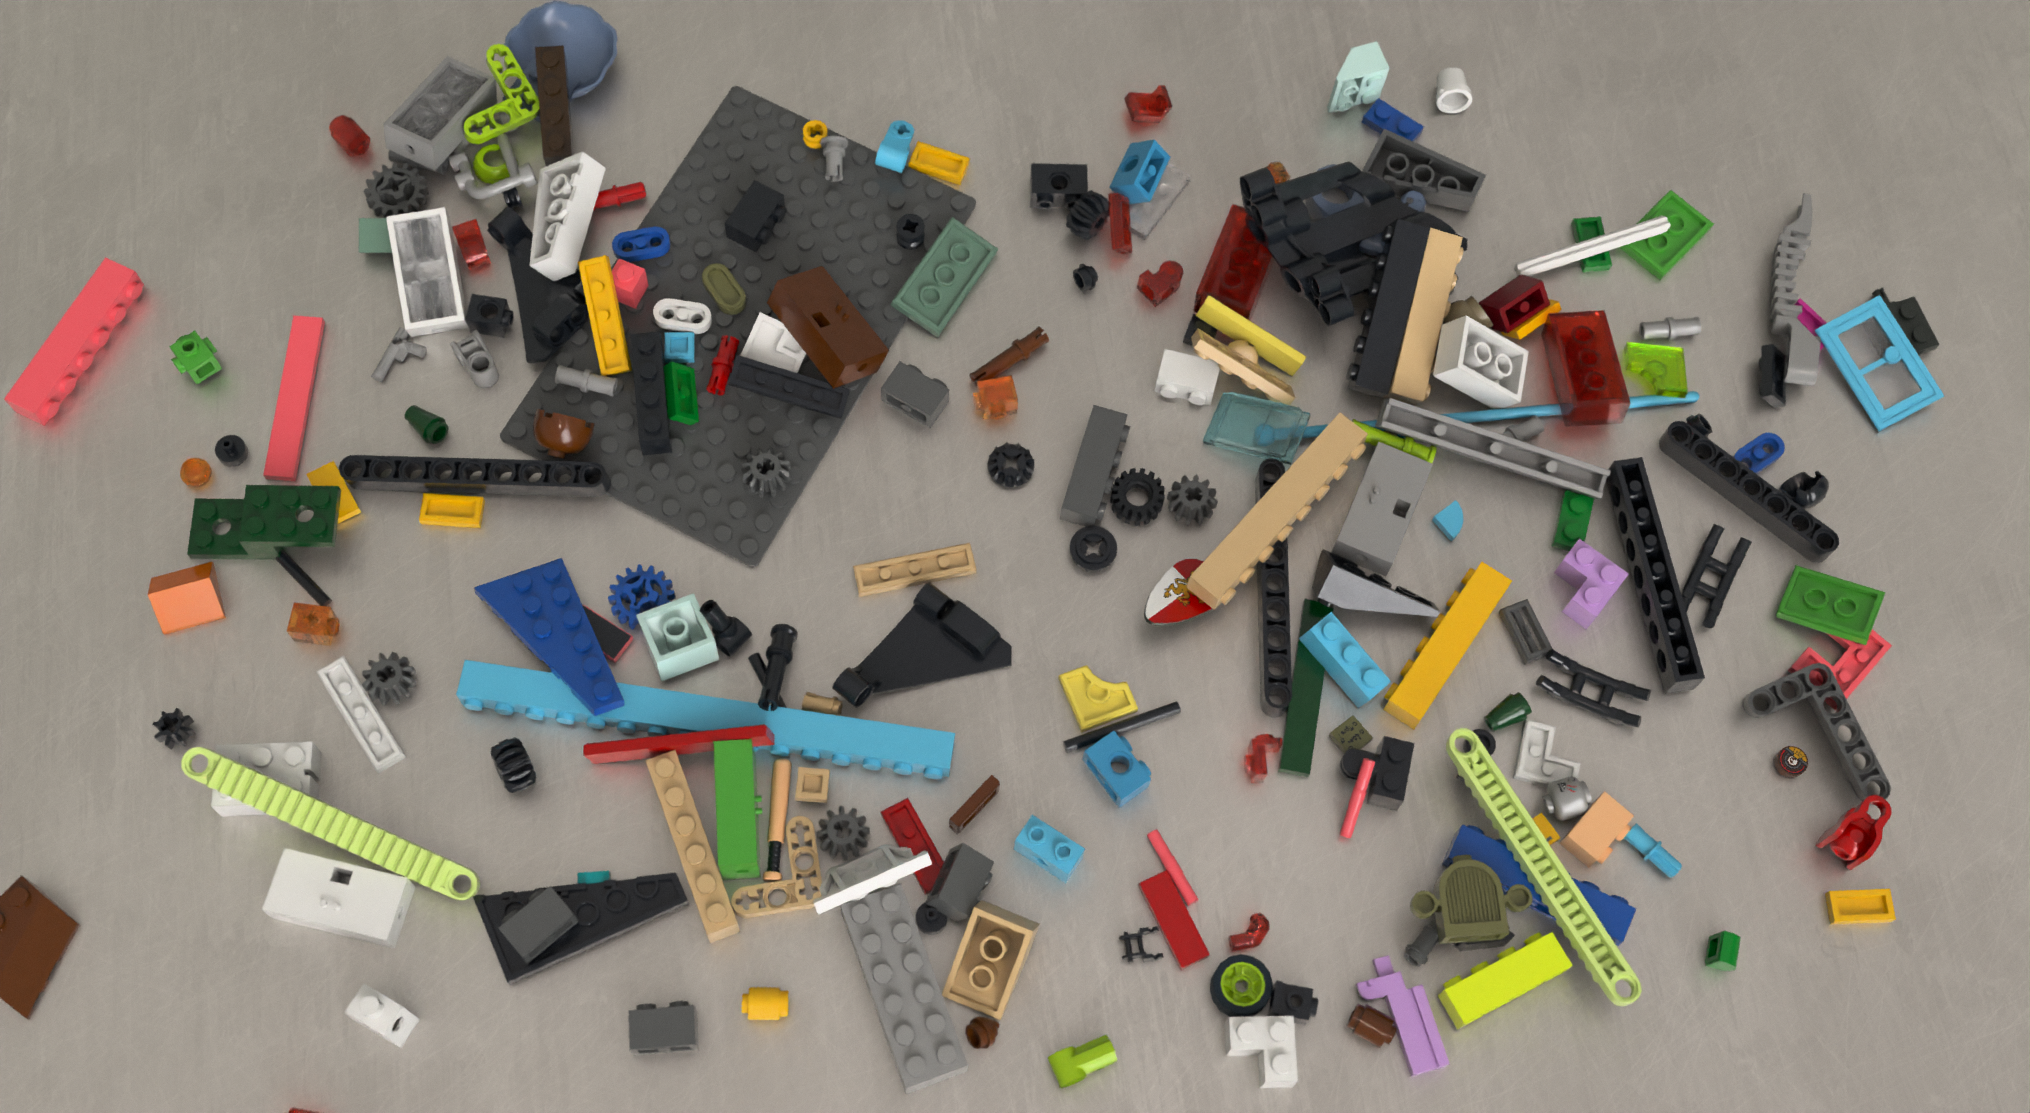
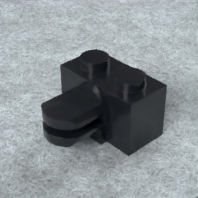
M1384 736L1377 746L1376 753L1350 748L1345 752L1339 763L1341 774L1346 778L1357 780L1363 758L1374 760L1375 765L1368 784L1370 787L1366 804L1397 811L1404 802L1414 743Z

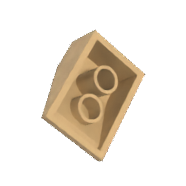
M981 900L973 908L942 996L1001 1020L1027 960L1040 924Z

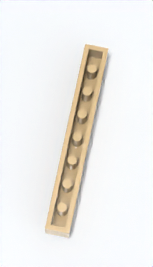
M1340 412L1189 578L1187 588L1214 610L1221 602L1226 605L1235 595L1236 590L1234 588L1240 581L1245 584L1255 572L1253 567L1260 560L1264 563L1274 551L1272 546L1277 540L1283 542L1293 530L1291 525L1295 520L1298 519L1301 522L1312 508L1309 505L1316 498L1320 501L1330 489L1328 484L1334 478L1338 481L1348 469L1346 464L1350 459L1353 458L1356 461L1367 447L1364 445L1368 433Z

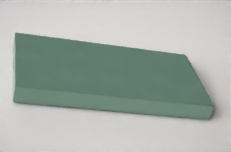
M952 217L890 305L938 338L999 249Z

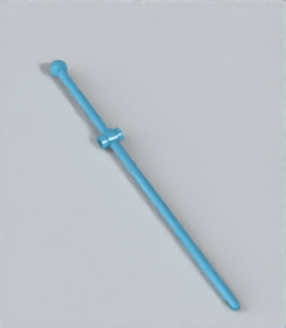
M1696 391L1441 415L1465 423L1531 418L1534 415L1542 417L1694 403L1699 399V394ZM1377 420L1360 421L1371 427L1377 428L1375 427ZM1329 424L1273 429L1270 425H1261L1255 429V442L1260 447L1266 448L1274 444L1275 441L1318 437ZM1397 434V436L1400 437V438H1404V437H1405V436H1402V435Z

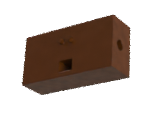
M823 266L777 281L767 304L833 389L878 372L889 349Z

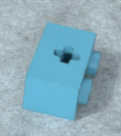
M1034 815L1030 817L1015 839L1014 844L1015 851L1064 883H1067L1083 859L1085 848Z

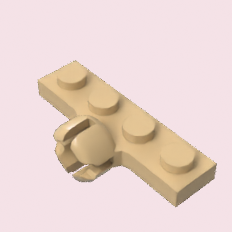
M1197 329L1191 337L1194 352L1205 360L1209 358L1214 360L1222 371L1229 375L1233 374L1241 377L1242 382L1249 388L1254 390L1259 388L1265 392V396L1273 403L1279 404L1281 402L1289 407L1294 401L1295 395L1292 387L1258 365V354L1253 344L1248 345L1246 340H1236L1230 342L1227 347L1200 329Z

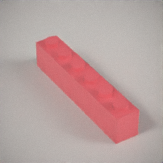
M105 257L4 398L15 412L44 426L50 418L57 414L59 405L66 395L74 390L78 378L84 370L90 367L93 357L100 347L107 343L110 333L117 323L124 319L126 310L131 303L140 296L144 284L136 271Z

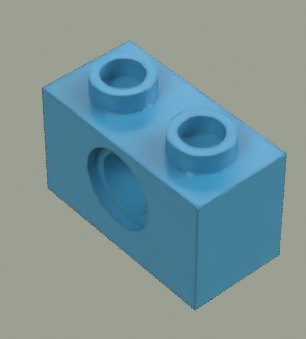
M1155 139L1130 143L1109 188L1125 205L1150 202L1171 157Z
M1112 731L1086 749L1082 760L1118 808H1120L1149 787L1151 772L1142 760L1137 761L1131 753L1132 747L1124 736L1119 737L1115 731ZM1115 762L1123 763L1127 771L1117 773L1112 769L1111 764Z

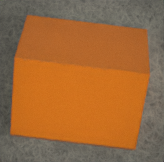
M213 562L151 578L148 597L164 635L226 618Z

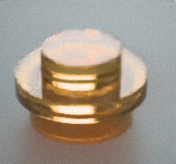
M200 458L186 460L180 470L182 481L190 487L205 485L212 475L210 465Z

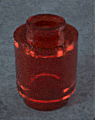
M341 115L330 123L331 137L348 156H361L367 152L370 145V137L353 118Z

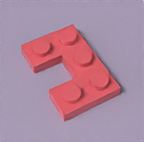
M1873 629L1866 645L1826 633L1846 649L1833 666L1812 648L1808 647L1787 671L1792 674L1812 664H1825L1833 672L1847 699L1892 646ZM1812 670L1809 674L1811 683L1821 686L1823 683L1821 673ZM1825 698L1824 701L1834 710H1837L1836 702L1831 698Z

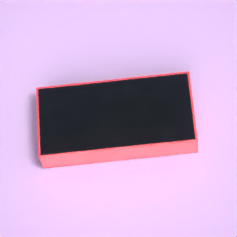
M582 605L604 656L616 663L634 640L633 636L585 605Z

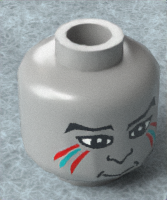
M1573 776L1549 783L1547 795L1542 797L1547 813H1554L1555 817L1560 821L1584 815L1588 811V805L1592 804L1586 783L1579 781Z

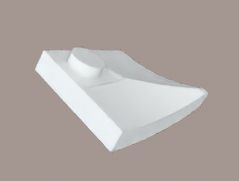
M760 312L740 356L798 373L806 353L782 322Z

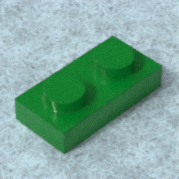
M671 361L664 366L668 419L692 426L699 422L694 368Z
M1567 490L1564 492L1552 547L1570 551L1579 539L1585 542L1594 498Z

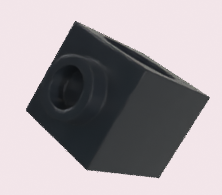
M472 294L465 320L470 333L477 330L482 335L505 338L507 327L511 328L513 324L514 313L510 310L507 299ZM490 314H497V315H496L495 317H493V318H490V319H487V318H486V317H487L488 315H490Z

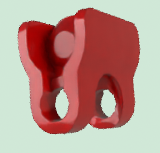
M1879 795L1868 796L1856 808H1851L1845 812L1833 827L1821 835L1815 846L1821 849L1829 844L1836 856L1848 860L1845 867L1852 870L1868 860L1879 847L1882 840L1883 827L1892 813L1890 804ZM1869 804L1876 805L1880 809L1881 815L1878 819H1872L1867 813Z

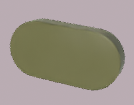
M714 263L708 265L702 272V282L718 308L728 315H736L742 312L746 306V295L732 273L723 264Z

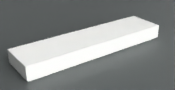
M344 656L316 671L378 774L406 758Z

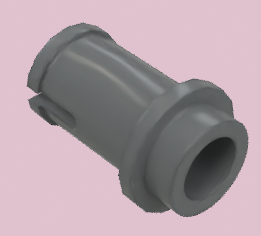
M1426 925L1413 944L1406 946L1404 957L1408 962L1417 967L1427 963V956L1439 941L1437 930L1432 926Z

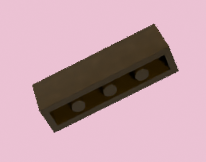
M564 46L535 47L542 149L546 166L574 155L567 59Z

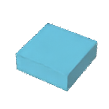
M665 332V363H670L671 361L675 363H695L694 332Z

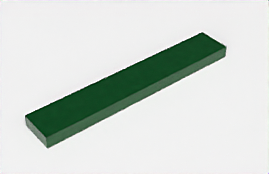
M1304 599L1292 674V699L1287 708L1278 772L1309 777L1311 771L1325 668L1316 660L1299 638L1327 614L1333 613L1334 608H1329L1318 601Z

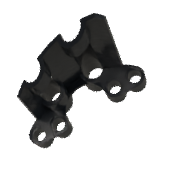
M1352 162L1338 164L1279 184L1275 183L1270 170L1267 168L1269 166L1240 177L1242 201L1247 213L1245 222L1249 231L1260 244L1268 249L1280 266L1281 275L1287 286L1297 296L1305 297L1327 326L1355 316L1350 297L1367 291L1372 280L1376 279L1378 271L1375 269L1376 259L1362 254L1359 245L1363 240L1383 233L1386 225H1389L1396 219L1460 236L1456 234L1450 225L1438 217L1422 211L1417 212L1394 197L1395 192L1388 184L1369 173L1362 172ZM1341 185L1357 192L1364 199V202L1318 219H1310L1308 210L1303 202L1305 199ZM1463 237L1461 247H1463V251H1466L1467 239Z

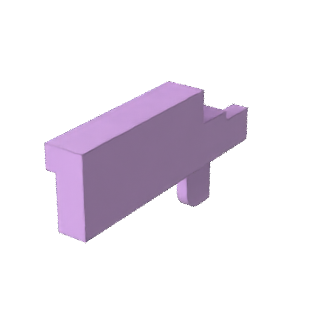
M1389 955L1374 959L1372 962L1377 978L1359 982L1356 986L1359 995L1364 1000L1385 998L1390 1015L1394 1018L1393 1024L1397 1027L1396 1033L1411 1077L1448 1066L1450 1063L1423 984L1406 989L1401 972L1394 973Z

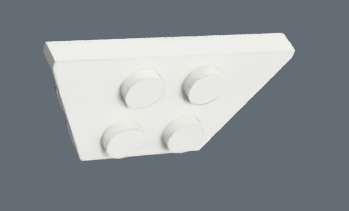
M885 844L828 869L825 881L822 882L819 888L822 896L815 898L813 901L817 913L821 914L850 900H860L866 897L868 892L879 887L886 888L892 886L898 879L931 865V859L927 851H922L914 856L911 848H897L894 845Z

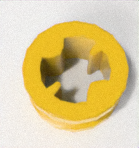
M811 120L803 127L804 143L812 149L822 148L820 140L828 136L827 126L822 121ZM817 131L820 132V135H816L814 138L811 137V134H815Z

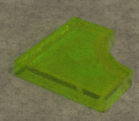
M1626 343L1624 353L1627 371L1638 373L1652 384L1658 396L1686 397L1688 388L1683 348Z

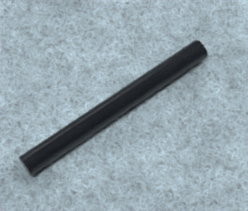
M1176 701L1065 740L1063 745L1065 751L1069 753L1098 742L1112 731L1119 735L1179 714L1181 709Z

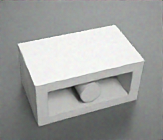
M1165 349L1154 392L1160 393L1167 398L1178 397L1186 399L1196 405H1211L1220 370L1218 363L1213 360H1205L1201 357Z

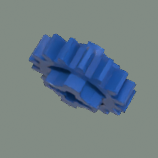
M641 564L637 566L636 572H632L629 567L626 568L627 576L622 577L617 574L616 580L618 585H610L609 587L611 593L614 594L608 596L610 605H613L611 607L613 616L619 615L618 620L621 625L629 621L631 630H634L636 625L639 624L636 617L637 614L676 599L674 590H670L673 587L672 581L670 579L665 580L664 571L655 574V569L652 565H650L647 571H643ZM654 584L661 589L662 595L654 591ZM622 600L630 604V611L625 609Z

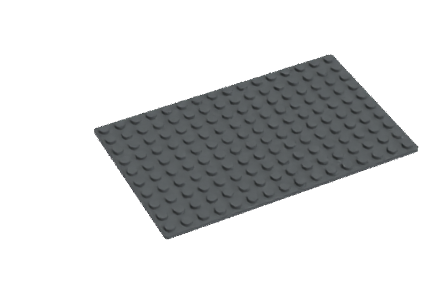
M734 86L637 228L661 227L668 232L671 245L669 251L661 257L629 262L645 269L649 285L636 309L618 302L632 371L607 376L618 379L616 392L613 397L590 390L587 393L581 392L580 388L555 383V375L559 365L581 371L589 369L592 370L593 374L601 375L591 323L588 318L586 323L552 355L500 433V438L502 442L538 460L586 461L601 464L611 481L610 489L606 493L607 495L751 568H755L759 565L874 374L841 386L850 389L842 419L730 386L728 382L731 373L726 384L725 394L718 395L719 390L717 389L716 395L708 392L706 387L713 370L711 363L713 358L717 356L721 337L728 335V342L730 336L740 341L734 363L736 355H741L760 312L780 321L767 304L777 281L823 266L886 347L890 349L908 319L907 316L890 305L949 220L953 217L965 225L976 207V200L908 166H905L903 172L899 173L875 165L878 152L849 138H846L848 146L844 148L843 180L831 182L830 176L828 181L825 179L826 157L823 156L824 148H809L803 140V127L811 120L739 86ZM827 129L828 136L844 137L830 129ZM817 131L815 134H811V137L814 138L816 135H820V132ZM754 180L783 194L785 208H787L783 220L780 223L776 222L772 228L770 239L765 245L761 244L757 252L727 238L725 229L726 220ZM906 214L918 215L925 224L924 243L914 250L904 249L898 244L896 238L897 221ZM660 243L652 244L653 247L660 245ZM625 248L623 251L629 252L632 248ZM618 259L615 261V263H614L613 266L611 267V270L614 268V266H615L616 262L618 261ZM714 263L723 264L732 273L746 295V306L742 312L736 315H728L718 308L702 282V272L708 265ZM666 298L702 303L711 312L712 324L706 332L695 334V363H678L694 368L699 422L691 426L670 420L672 453L643 456L638 436L630 334L660 331L665 351V332L679 331L663 329L656 324L653 315L656 303ZM668 314L664 318L671 319L673 315ZM695 319L693 323H700L702 320ZM806 354L798 374L829 383ZM536 409L545 410L544 416L546 412L551 414L555 412L595 423L589 444L583 451L577 454H566L565 459L547 455L548 449L538 444L533 433ZM758 447L762 449L763 453H767V450L772 447L774 455L782 451L785 455V461H789L791 464L789 472L792 479L790 482H785V492L776 489L775 498L770 495V492H766L763 498L759 497L758 490L750 493L748 491V484L742 482L741 476L744 473L741 471L742 463H748L746 459L748 453L757 456L756 450ZM594 475L589 479L588 483L596 484L602 476Z

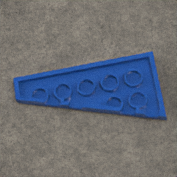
M562 558L474 587L475 594L492 608V612L498 618H502L511 627V631L540 661L543 660L551 668V672L571 689V693L594 716L625 706L624 699Z

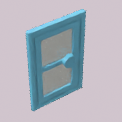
M1880 295L1814 330L1818 337L1821 338V342L1878 432L1944 397L1941 389Z

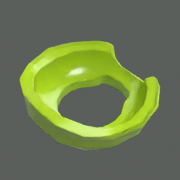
M499 144L484 146L474 156V173L479 180L488 184H494L510 177L505 162L498 167H491L483 161L484 156L488 152L501 150Z

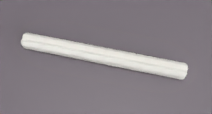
M1659 216L1517 262L1514 270L1517 277L1519 275H1535L1667 232L1668 228H1670V223L1666 216Z

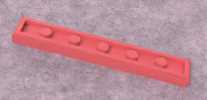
M293 316L263 473L265 479L296 481L325 325L322 317Z

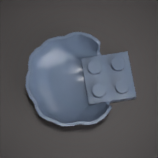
M555 0L529 10L521 18L519 24L508 32L504 45L511 50L538 98L535 47L564 46L571 102L573 99L582 97L599 86L606 71L617 56L616 44L618 39L616 30L609 23L605 22L602 16L594 9ZM517 78L510 88L516 89L520 87V79ZM523 92L520 95L522 99L521 109L526 108L530 112L532 111L533 104L528 105L523 98ZM540 110L538 116L534 119L540 122Z

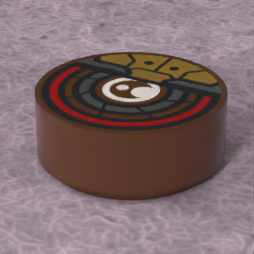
M1787 746L1776 754L1774 765L1782 776L1796 778L1807 769L1808 759L1800 748Z

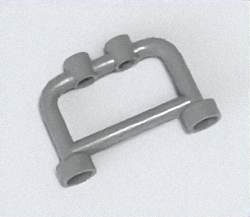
M498 112L500 118L495 120L498 124L503 125L510 121V117L505 112ZM483 127L474 128L470 133L476 132L478 135H481ZM518 127L496 137L510 177L489 186L477 187L478 183L472 172L470 160L465 152V147L470 142L464 138L454 149V155L449 156L448 159L454 172L460 171L459 174L454 176L461 191L467 190L469 195L476 199H487L524 183L527 188L538 184L529 163L518 166L507 133L517 130Z

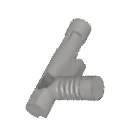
M399 327L371 375L372 378L382 382L394 360L403 362L408 353L423 357L426 353V347L406 340L409 334L405 329Z

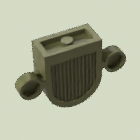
M1458 855L1452 858L1453 864L1437 879L1433 888V894L1429 891H1419L1410 901V910L1418 918L1426 919L1435 913L1439 944L1502 940L1509 934L1506 908L1513 912H1523L1532 903V893L1526 886L1517 884L1513 885L1503 894L1501 881L1493 869L1483 862L1472 860L1471 855Z

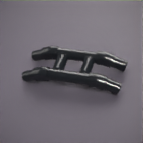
M1713 524L1702 544L1688 579L1681 590L1686 612L1695 592L1711 599L1703 620V625L1706 628H1713L1715 626L1727 593L1752 543L1750 540L1741 537L1727 564L1711 557L1724 531L1723 527ZM1705 568L1722 575L1717 588L1700 581Z
M1554 649L1547 652L1546 659L1555 664L1563 672L1574 675L1570 689L1541 675L1537 679L1536 685L1547 691V694L1560 701H1566L1602 716L1613 723L1626 724L1637 728L1640 726L1642 718L1640 715L1609 706L1614 692L1623 697L1648 701L1651 694L1650 689L1609 677L1578 664V662L1561 655ZM1586 680L1603 687L1598 702L1581 695Z

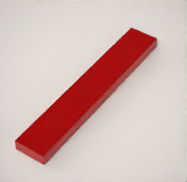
M763 724L587 743L583 745V756L593 764L654 758L676 750L677 755L714 751V741L752 739L753 747L775 745L774 733Z

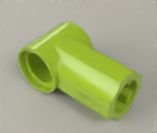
M1107 1034L1076 1048L1074 1046L1064 1048L1048 1057L1060 1088L1071 1086L1085 1079L1087 1074L1109 1066L1118 1060L1115 1049Z

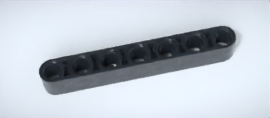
M1675 421L1669 425L1661 436L1659 446L1664 454L1809 561L1814 563L1823 562L1838 548V535L1831 528L1688 423ZM1672 436L1677 437L1680 442L1676 441ZM1696 453L1702 455L1704 459L1699 458ZM1720 471L1725 472L1728 477L1723 476ZM1744 488L1749 490L1752 493V495L1748 494L1744 490ZM1768 506L1772 507L1776 513L1772 512ZM1792 524L1797 525L1800 531L1795 529ZM1817 542L1821 543L1825 549L1821 548Z

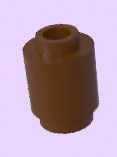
M1358 1003L1347 1023V1027L1353 1029V1034L1378 1047H1381L1383 1043L1389 1045L1397 1031V1027L1393 1026L1394 1018L1367 1004L1364 1007Z

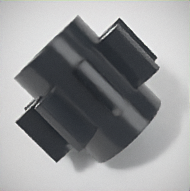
M176 708L174 713L162 711V717L159 721L152 724L159 730L154 738L159 743L165 741V745L169 749H173L175 744L187 746L186 741L190 736L196 734L189 727L194 720L189 715L183 717V712L179 708Z

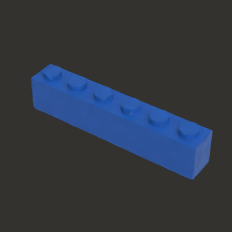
M1462 824L1455 832L1441 865L1448 868L1453 864V857L1471 855L1472 860L1483 862L1494 870L1501 881L1503 894L1513 885H1524L1532 893V903L1529 908L1556 920L1554 916L1550 915L1548 906L1543 904L1541 895L1535 892V886L1529 883L1527 874L1522 872L1520 863L1514 860L1512 851L1506 848V842L1501 839L1494 840L1485 836L1484 832L1478 827ZM1572 878L1616 946H1619L1625 939L1636 908L1628 905L1629 902L1620 896H1609L1599 891L1600 888L1591 882H1580Z

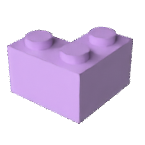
M1579 539L1554 572L1578 590L1562 612L1587 630L1629 574Z

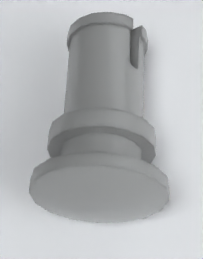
M841 136L824 137L820 140V144L824 148L823 156L826 157L825 179L829 181L831 176V182L843 180L844 148L848 146V140Z

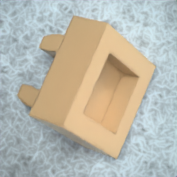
M798 767L796 801L827 803L830 769Z

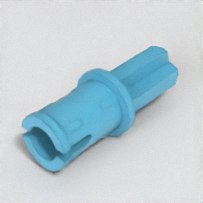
M1637 823L1624 837L1625 840L1644 855L1643 859L1645 861L1649 859L1668 877L1672 878L1680 871L1681 863L1660 846L1662 844L1661 841L1657 842Z

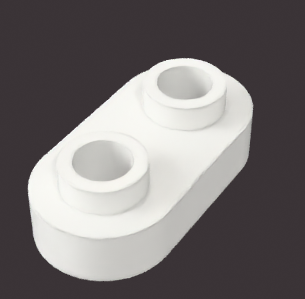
M666 298L657 302L653 309L655 322L663 329L701 334L706 332L712 324L711 312L702 303ZM668 314L673 315L671 319L664 318ZM695 319L702 320L700 323H693Z

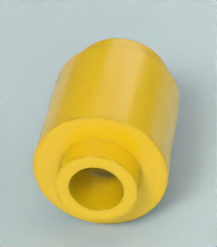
M749 987V994H742V1013H748V1020H780V1017H788V990H781L780 987Z

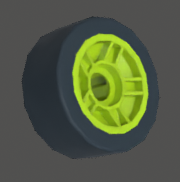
M1243 954L1230 956L1222 961L1211 977L1210 983L1212 1001L1221 1012L1229 1017H1250L1256 1015L1266 1006L1272 995L1273 988L1271 974L1266 966L1255 957ZM1245 981L1247 983L1245 986L1246 991L1239 992L1236 989V983Z

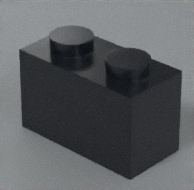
M754 180L725 222L727 238L757 252L761 244L765 245L770 239L772 228L776 222L780 223L785 217L787 208H785L784 195Z

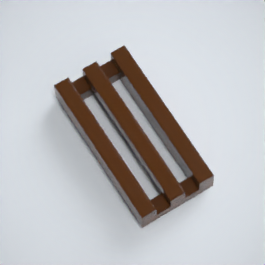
M991 775L949 819V828L956 834H960L999 792L1000 781Z

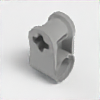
M477 330L472 331L471 336L457 343L454 341L450 343L457 359L465 367L477 386L488 388L498 381L499 373L494 360ZM481 368H487L484 371H479Z

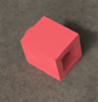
M618 259L612 269L618 302L636 309L649 286L646 271L642 267Z

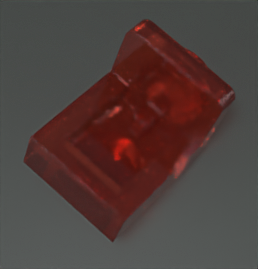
M1159 85L1152 94L1129 92L1124 98L1133 122L1159 123L1172 109L1171 99L1165 85Z
M1272 734L1257 735L1255 739H1251L1248 746V755L1244 756L1245 773H1250L1251 783L1264 782L1268 774L1266 753L1279 752L1282 746V738H1274Z

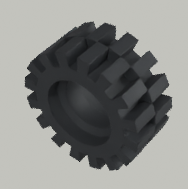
M1131 468L1129 474L1124 471L1121 473L1120 478L1117 477L1115 479L1110 504L1112 503L1111 509L1113 513L1117 511V518L1119 520L1124 517L1126 518V524L1130 525L1132 520L1135 521V526H1140L1141 521H1144L1146 525L1150 523L1151 518L1153 520L1157 518L1164 503L1165 488L1164 485L1160 486L1162 481L1159 477L1154 479L1155 473L1150 471L1147 475L1144 468H1140V472L1136 473V469ZM1132 488H1140L1147 492L1149 500L1142 506H1136L1127 500L1126 494Z

